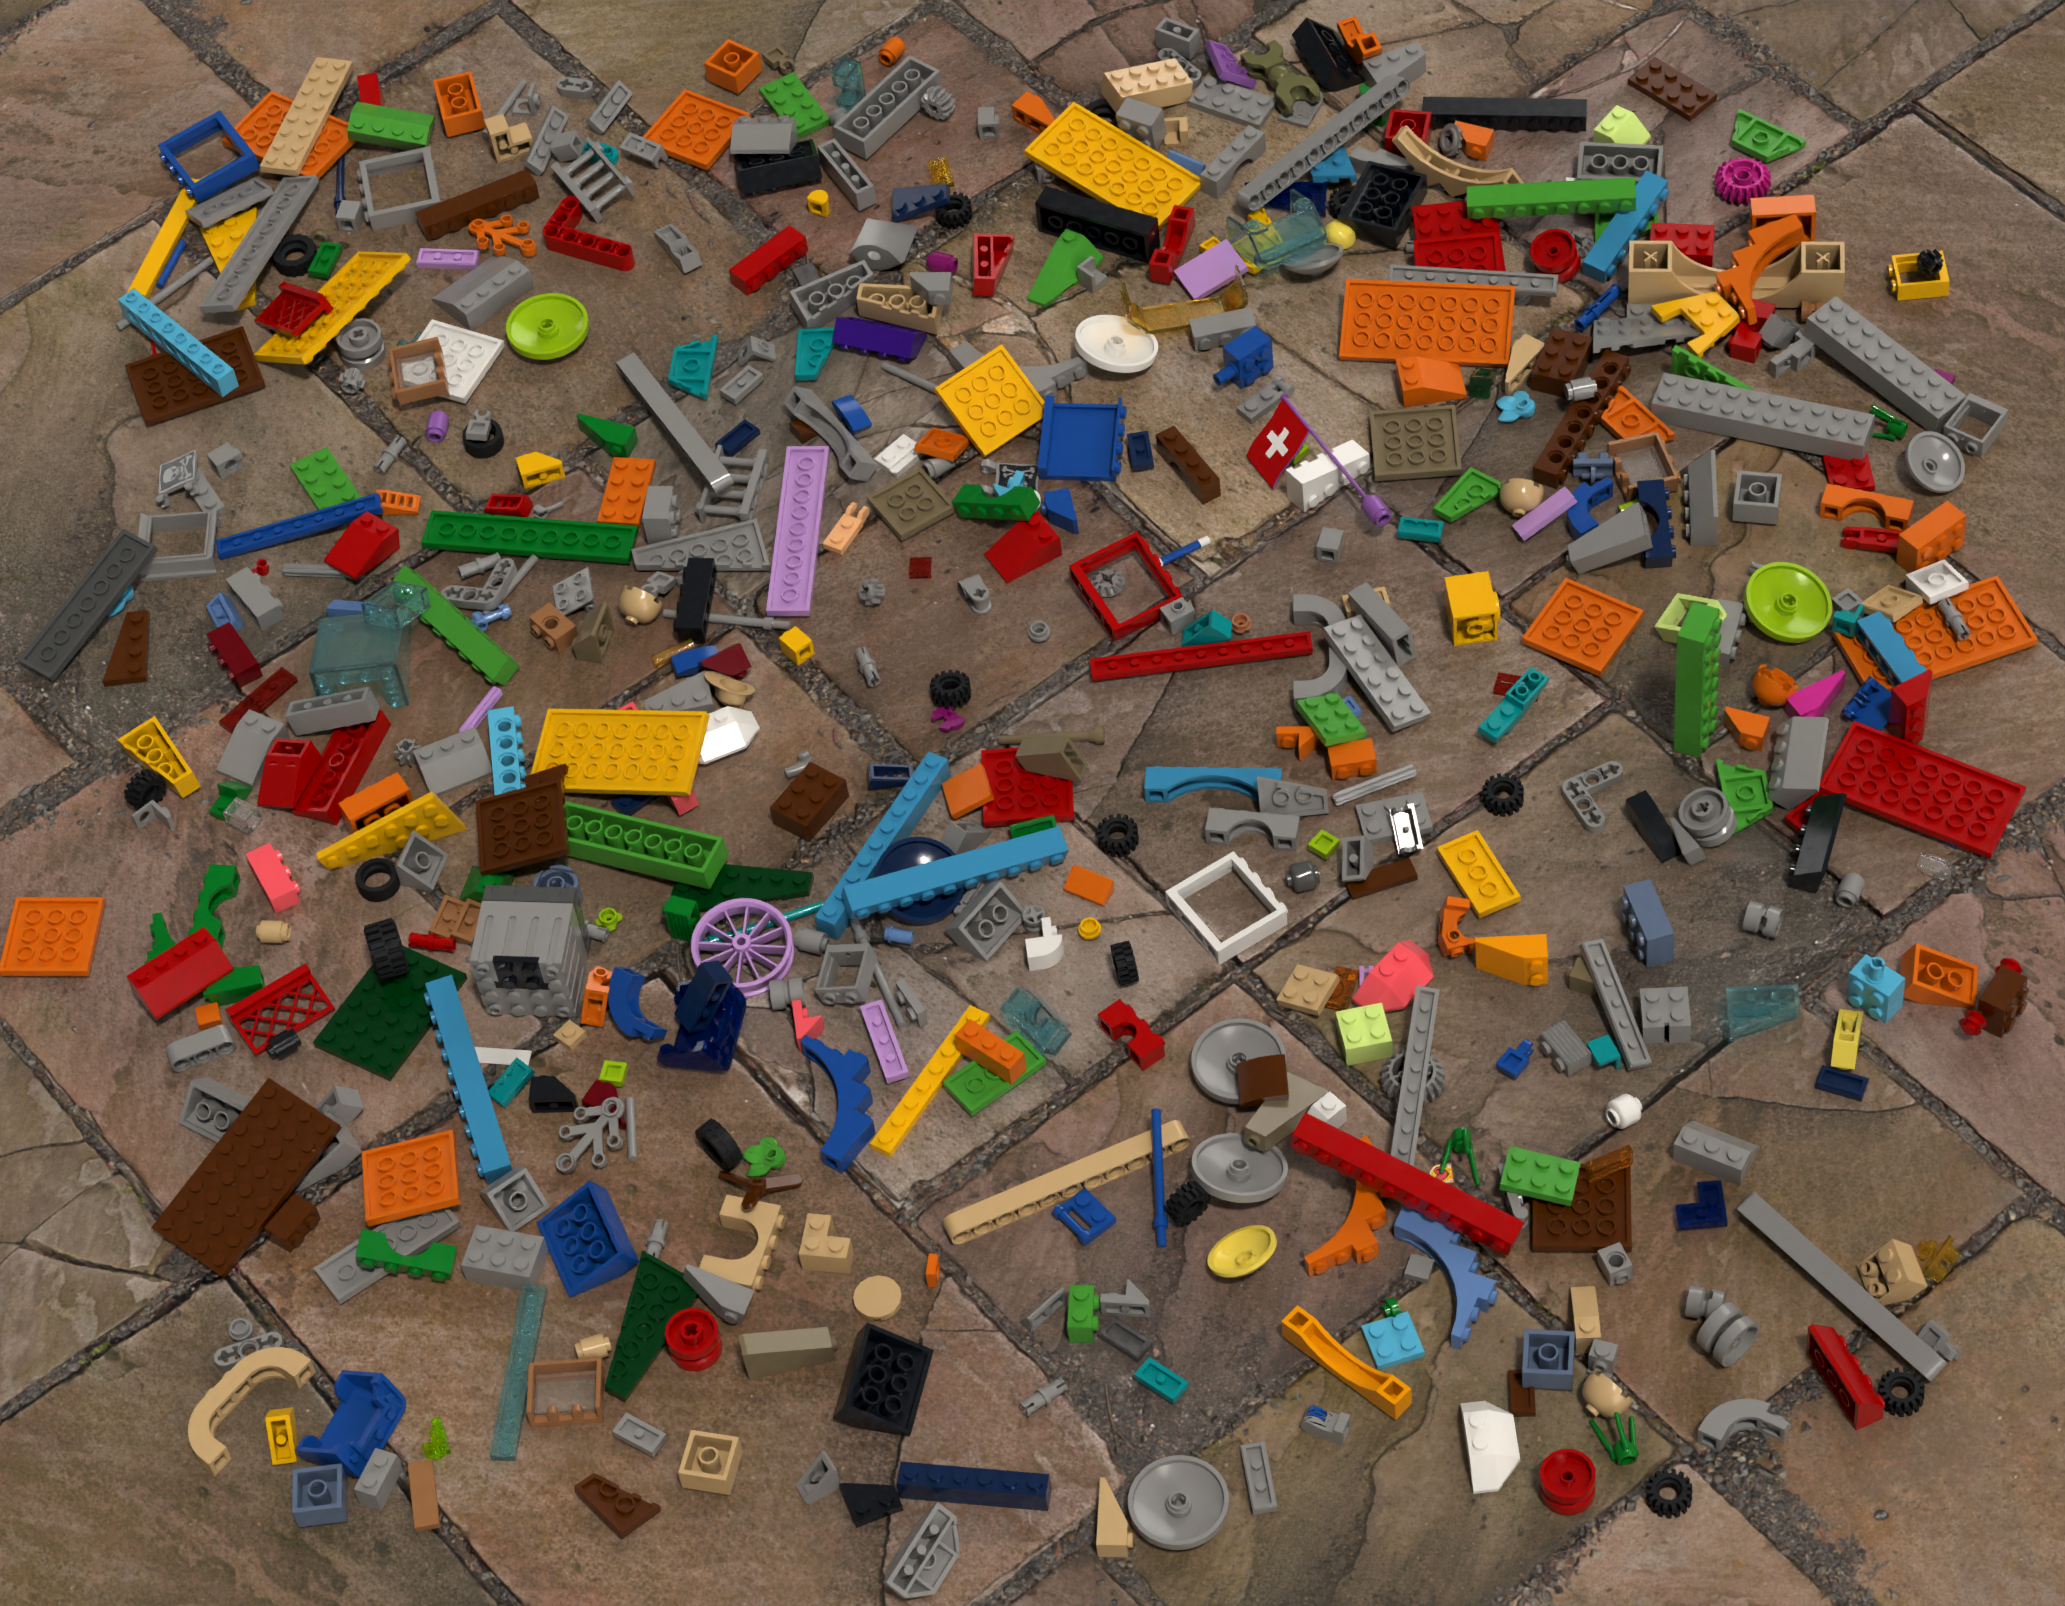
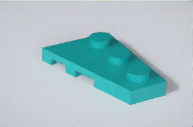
M835 327L798 329L795 364L796 381L817 380L835 345L832 342Z

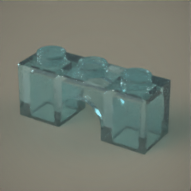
M843 56L831 70L833 86L842 89L840 96L836 99L837 108L842 107L849 112L866 96L861 62Z
M1016 987L1000 1008L1006 1014V1020L1012 1025L1017 1026L1020 1029L1019 1033L1027 1040H1031L1035 1044V1050L1040 1054L1056 1056L1072 1033L1055 1018L1045 1016L1038 1024L1037 1014L1043 1004L1029 990Z

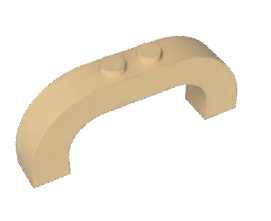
M270 1347L261 1349L240 1360L230 1371L223 1375L222 1379L213 1388L206 1392L205 1397L193 1410L188 1424L189 1442L197 1460L204 1469L213 1476H216L232 1459L227 1447L216 1440L214 1434L219 1423L260 1382L271 1378L287 1380L300 1389L316 1373L311 1359L290 1348Z

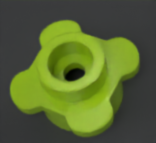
M605 908L601 910L599 918L595 922L597 926L614 931L616 924L622 921L623 917L621 913H617L613 908Z

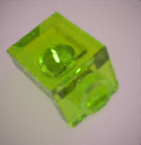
M441 1417L431 1419L433 1429L429 1430L432 1441L422 1444L427 1460L440 1459L445 1455L451 1454L446 1429Z

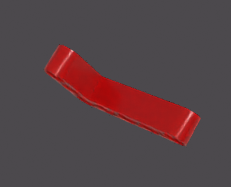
M575 196L564 198L542 230L546 248L553 252L620 271L633 269L635 261L631 246L575 230L583 217L579 199Z

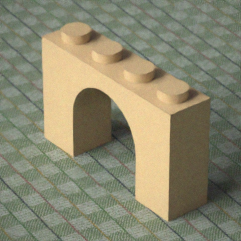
M726 1195L719 1213L722 1227L754 1235L758 1239L757 1245L750 1254L735 1260L704 1255L699 1269L754 1290L753 1298L755 1299L757 1291L762 1289L763 1274L770 1267V1255L772 1250L777 1248L778 1234L780 1230L784 1229L786 1216L783 1215L781 1205L758 1201L756 1206L750 1209H743L742 1201L744 1198Z

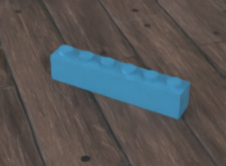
M1645 171L1635 186L1636 210L1628 212L1618 211L1583 260V274L1604 284L1609 277L1612 278L1614 276L1619 262H1623L1627 256L1629 241H1637L1639 233L1641 231L1644 232L1647 228L1650 217L1656 215L1659 204L1667 199L1669 195L1668 180Z

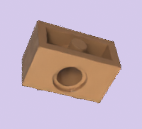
M547 603L529 616L530 630L533 635L542 638L549 649L553 648L559 654L570 647L573 639L577 638L576 625L551 603Z

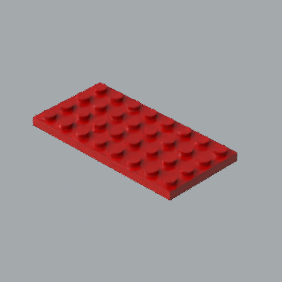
M1853 721L1823 775L1819 787V792L1822 794H1847L1845 800L1847 804L1988 859H1991L2026 791V786Z

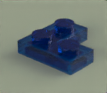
M1721 1180L1697 1182L1699 1203L1675 1205L1678 1231L1727 1227L1728 1220Z

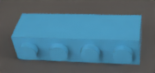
M1881 611L1856 621V637L1893 687L1927 671L1924 665H1920L1916 660L1913 650L1907 648L1901 634H1897L1893 629L1890 619L1885 618Z

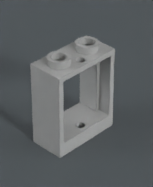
M1969 393L1944 425L1943 435L1949 438L1958 448L1981 458L2007 425L2009 410ZM1969 415L1993 425L1982 440L1958 430Z
M870 943L827 945L815 988L823 1004L866 1002L878 958ZM860 965L855 986L833 987L839 966Z

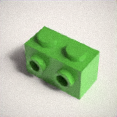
M1070 1285L1067 1322L1070 1343H1094L1095 1331L1099 1330V1316H1096V1309H1100V1295L1095 1294L1094 1285Z

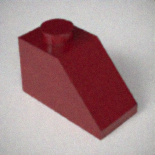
M741 643L734 644L697 663L701 668L720 672L729 677L735 676L736 679L747 674L746 669L752 667Z
M596 1079L581 1102L583 1107L588 1108L601 1106L607 1098L619 1097L617 1089L613 1084L609 1082L604 1083ZM613 1106L610 1112H615L617 1106ZM622 1115L618 1119L619 1129L625 1130L626 1123L624 1115Z

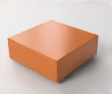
M218 1002L195 1007L200 1030L222 1025Z
M929 1253L925 1274L928 1287H937L940 1273L939 1257L937 1254Z

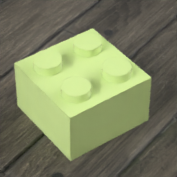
M1382 1003L1336 1012V1028L1347 1066L1391 1057L1393 1044Z

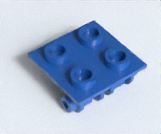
M1869 676L1841 712L1853 721L1882 731L1889 722L1891 692Z

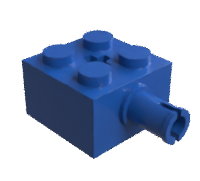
M1254 326L1223 346L1224 368L1213 374L1215 383L1221 386L1226 381L1231 380L1240 389H1243L1262 375L1269 373L1274 368L1272 339L1258 327Z

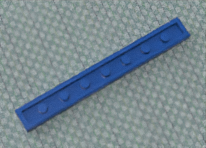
M375 493L216 540L218 557L220 560L347 524L365 512L373 515L383 513L380 494Z

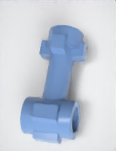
M501 604L498 606V610L483 615L480 611L474 612L471 615V621L484 632L488 629L489 622L501 617L503 620L508 619L512 616L508 604Z

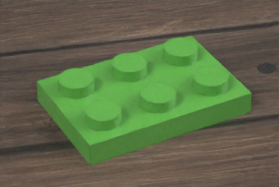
M1337 692L1297 700L1296 709L1325 747L1366 738L1367 731Z
M1509 1146L1499 1190L1571 1207L1581 1162Z

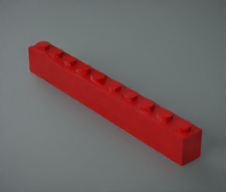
M1306 1112L1292 1134L1289 1146L1296 1152L1305 1154L1315 1159L1318 1163L1337 1170L1341 1175L1349 1176L1359 1181L1363 1186L1371 1187L1381 1192L1385 1197L1393 1198L1403 1203L1409 1209H1415L1425 1214L1431 1220H1437L1447 1225L1453 1231H1459L1469 1236L1475 1242H1481L1491 1247L1497 1253H1503L1508 1256L1524 1225L1523 1221Z

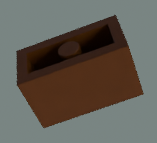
M294 1193L268 1222L264 1230L269 1241L291 1253L303 1242L304 1237L309 1231L317 1226L321 1218L314 1204Z

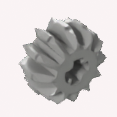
M939 85L928 88L921 98V106L925 108V113H929L930 118L934 116L936 120L948 118L956 107L954 104L955 99L951 97L952 93H948L946 88L942 89Z

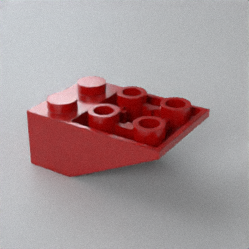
M282 738L274 740L265 758L257 800L258 806L294 809L323 759L312 741Z

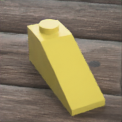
M1839 1009L1833 1041L1831 1067H1837L1840 1070H1855L1863 1012Z

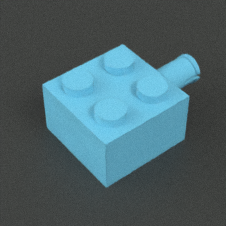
M1865 954L1849 972L1847 1000L1853 1006L1869 1013L1874 1019L1886 1024L1903 1006L1906 978L1885 966V961L1881 957L1872 958Z

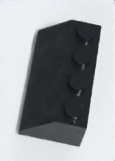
M1306 17L1293 32L1292 36L1296 42V47L1303 53V59L1309 63L1310 71L1319 80L1318 84L1323 89L1337 92L1359 85L1365 81L1334 29Z
M1839 793L1818 796L1814 798L1812 805L1807 804L1804 818H1807L1806 824L1802 823L1798 837L1802 838L1801 844H1796L1793 856L1797 857L1796 862L1791 863L1787 875L1791 877L1789 886L1814 894L1817 893L1827 870L1847 794Z

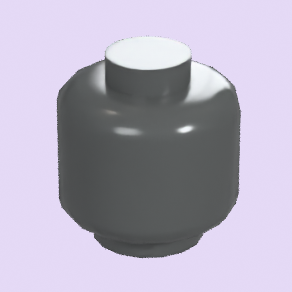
M1311 861L1293 863L1289 866V873H1285L1287 886H1292L1296 893L1313 890L1317 887V883H1320L1318 867L1313 865Z

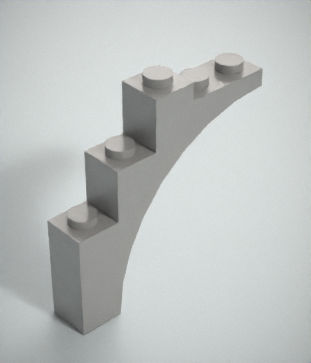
M967 341L949 350L951 365L957 372H960L984 356ZM1081 355L1053 365L1019 366L1044 401L1045 396L1057 398L1056 390L1089 374L1087 361Z

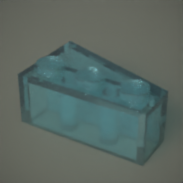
M1798 984L1726 987L1725 1010L1728 1042L1797 1019L1800 1010Z

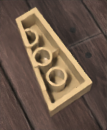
M859 284L856 297L859 316L938 335L944 305H930L915 293L909 285Z

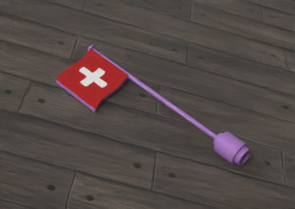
M1282 394L1280 396L1281 402L1272 418L1249 448L1246 455L1272 489H1274L1280 476L1299 453L1309 433H1311L1364 498L1361 504V510L1374 525L1379 527L1386 525L1391 520L1390 509L1378 495L1367 496L1288 400V395Z

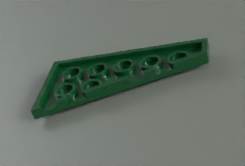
M643 1250L605 1383V1391L624 1402L627 1401L667 1343L665 1328L670 1318L681 1310L691 1308L699 1297L683 1279L684 1273Z

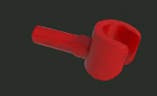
M259 559L256 563L257 568L251 570L252 573L256 572L261 576H266L269 573L267 560Z

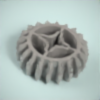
M1402 1048L1399 1051V1055L1392 1053L1391 1059L1386 1058L1385 1065L1381 1069L1383 1090L1387 1093L1389 1099L1394 1098L1396 1105L1399 1099L1406 1053ZM1431 1053L1423 1099L1424 1106L1427 1100L1433 1102L1435 1096H1440L1441 1089L1445 1085L1443 1064L1438 1062L1437 1055L1431 1056Z

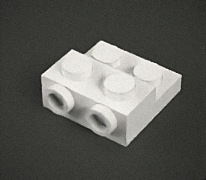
M1945 559L1906 574V589L1922 595L1923 599L1930 605L1969 589V582Z

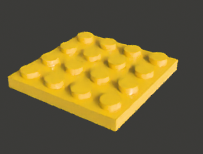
M1002 344L934 389L938 398L983 458L1043 419L1045 401Z

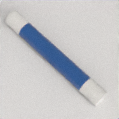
M1204 536L1160 557L1161 567L1210 544L1209 537Z

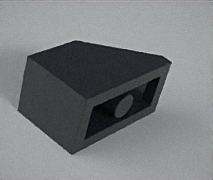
M541 1075L531 1077L529 1103L532 1113L574 1112L579 1107L576 1095L555 1076Z

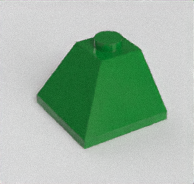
M472 866L459 900L466 902L467 898L482 903L485 885L512 886L516 874L515 872L505 871L482 876L480 867Z

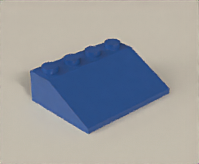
M588 1181L537 1222L570 1297L616 1279L639 1263V1259L607 1189L592 1181Z

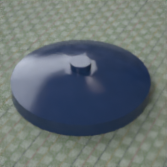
M905 838L892 844L883 852L877 862L874 878L956 854L945 844L931 838ZM965 887L957 889L956 892L950 895H944L943 893L936 895L928 901H922V899L914 901L913 904L907 907H893L888 913L902 922L913 925H929L940 922L950 916L957 905H959Z

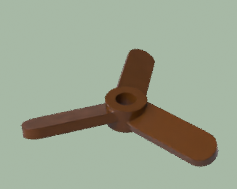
M719 1171L718 1175L721 1178L747 1187V1192L742 1201L743 1209H750L756 1206L760 1196L766 1194V1192L800 1187L803 1180L798 1174L770 1178L752 1177L749 1179L726 1171Z

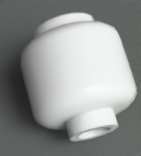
M1622 1094L1607 1104V1110L1605 1111L1607 1121L1613 1127L1625 1129L1641 1119L1642 1104L1638 1098L1630 1094Z

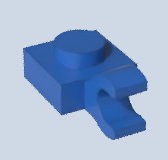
M1525 1038L1516 1050L1509 1047L1496 1062V1069L1516 1080L1529 1065L1528 1057L1534 1051L1531 1048L1533 1043Z

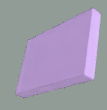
M1225 239L1175 269L1174 274L1196 303L1249 270L1229 241Z

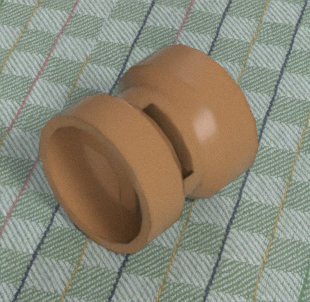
M1801 301V322H1806L1811 314L1822 307L1823 301H1816L1815 303Z

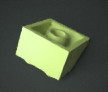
M1618 105L1594 129V142L1645 145L1651 139V135L1637 116Z

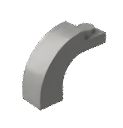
M1756 1399L1732 1400L1719 1405L1705 1417L1698 1429L1697 1443L1720 1453L1727 1440L1734 1433L1741 1430H1756L1785 1442L1789 1435V1422L1780 1415L1770 1414L1771 1404Z

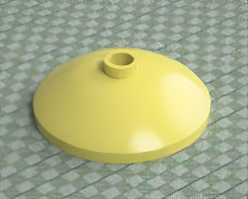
M1251 1225L1237 1229L1224 1236L1214 1245L1208 1255V1266L1215 1275L1221 1277L1236 1278L1248 1275L1258 1270L1271 1258L1277 1245L1276 1235L1272 1229L1263 1225Z

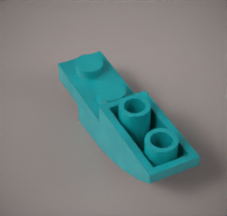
M1530 667L1507 691L1504 700L1478 726L1477 732L1495 744L1504 734L1508 735L1536 701L1548 683L1549 677Z

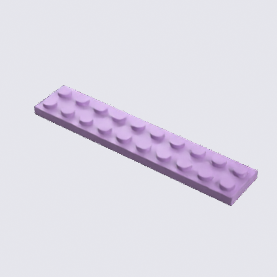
M787 446L766 607L767 616H810L830 456L829 446Z

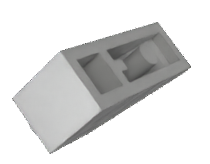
M687 1264L683 1279L719 1317L728 1323L742 1325L752 1302L754 1290Z

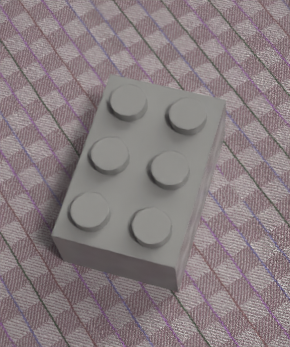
M476 1225L461 1267L467 1281L534 1293L549 1251L545 1238L542 1236Z

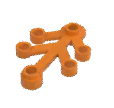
M505 214L501 216V220L486 222L482 219H475L468 225L471 234L477 237V247L479 249H487L489 247V239L485 235L492 236L493 251L496 256H502L506 253L505 244L502 241L520 247L521 254L525 257H531L537 253L536 243L533 239L526 238L521 240L511 236L513 234L528 233L530 227L527 221H520L516 227H511L513 225V217ZM498 227H506L503 229H493Z

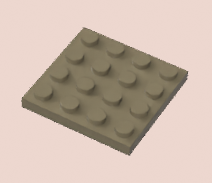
M1455 405L1369 411L1375 481L1462 475Z

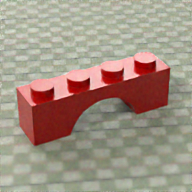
M1174 205L1168 218L1164 244L1161 250H1154L1149 262L1150 281L1171 284L1175 275L1174 270L1178 268L1196 226L1194 208Z

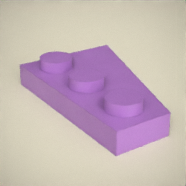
M1208 39L1205 47L1218 78L1224 82L1230 81L1254 89L1257 82L1254 78L1247 77L1248 71L1236 63L1238 59L1224 44Z

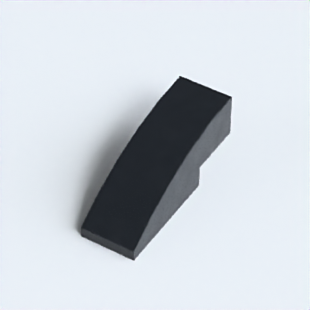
M1644 790L1627 798L1626 812L1638 826L1637 832L1661 864L1681 855V849L1669 825L1648 792Z

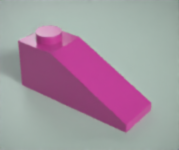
M1841 670L1794 693L1785 703V713L1789 718L1793 716L1822 717L1845 687L1846 672Z

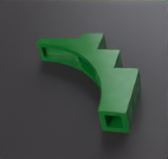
M161 912L152 914L153 923L150 924V931L152 937H155V941L152 942L153 951L147 952L148 961H145L144 964L176 945L168 933L167 925ZM260 966L233 967L234 971L203 990L205 1000L209 999L210 1003L218 1002L219 1006L237 1003L264 988L265 980Z

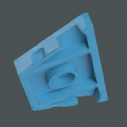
M1343 144L1309 170L1314 183H1339V178H1350L1351 182H1357L1356 173Z

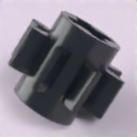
M1930 249L1923 250L1917 257L1916 265L1918 270L1923 275L1927 273L1929 275L1937 274L1943 267L1942 262L1944 260L1941 258L1942 255L1936 249L1933 251Z

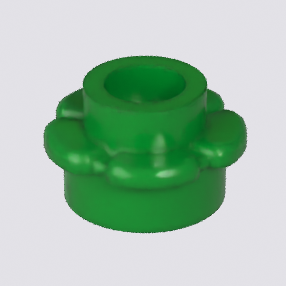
M1394 1296L1389 1299L1384 1298L1385 1303L1381 1307L1387 1318L1391 1316L1396 1317L1395 1315L1402 1313Z

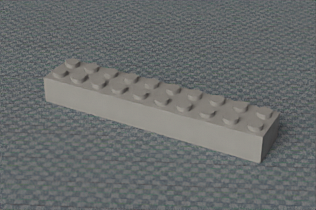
M1665 372L1651 403V412L1666 424L1851 461L1852 458L1860 460L1865 458L1874 434V414Z

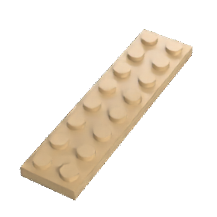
M316 57L259 166L261 172L299 176L354 69L353 61Z

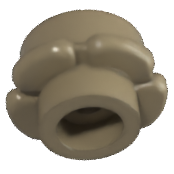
M316 228L311 233V238L315 242L316 247H320L322 242H330L329 232L322 228Z

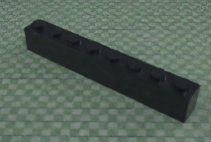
M1423 97L1422 111L1432 112V129H1443L1449 123L1454 124L1455 121H1460L1493 130L1586 131L1587 99Z

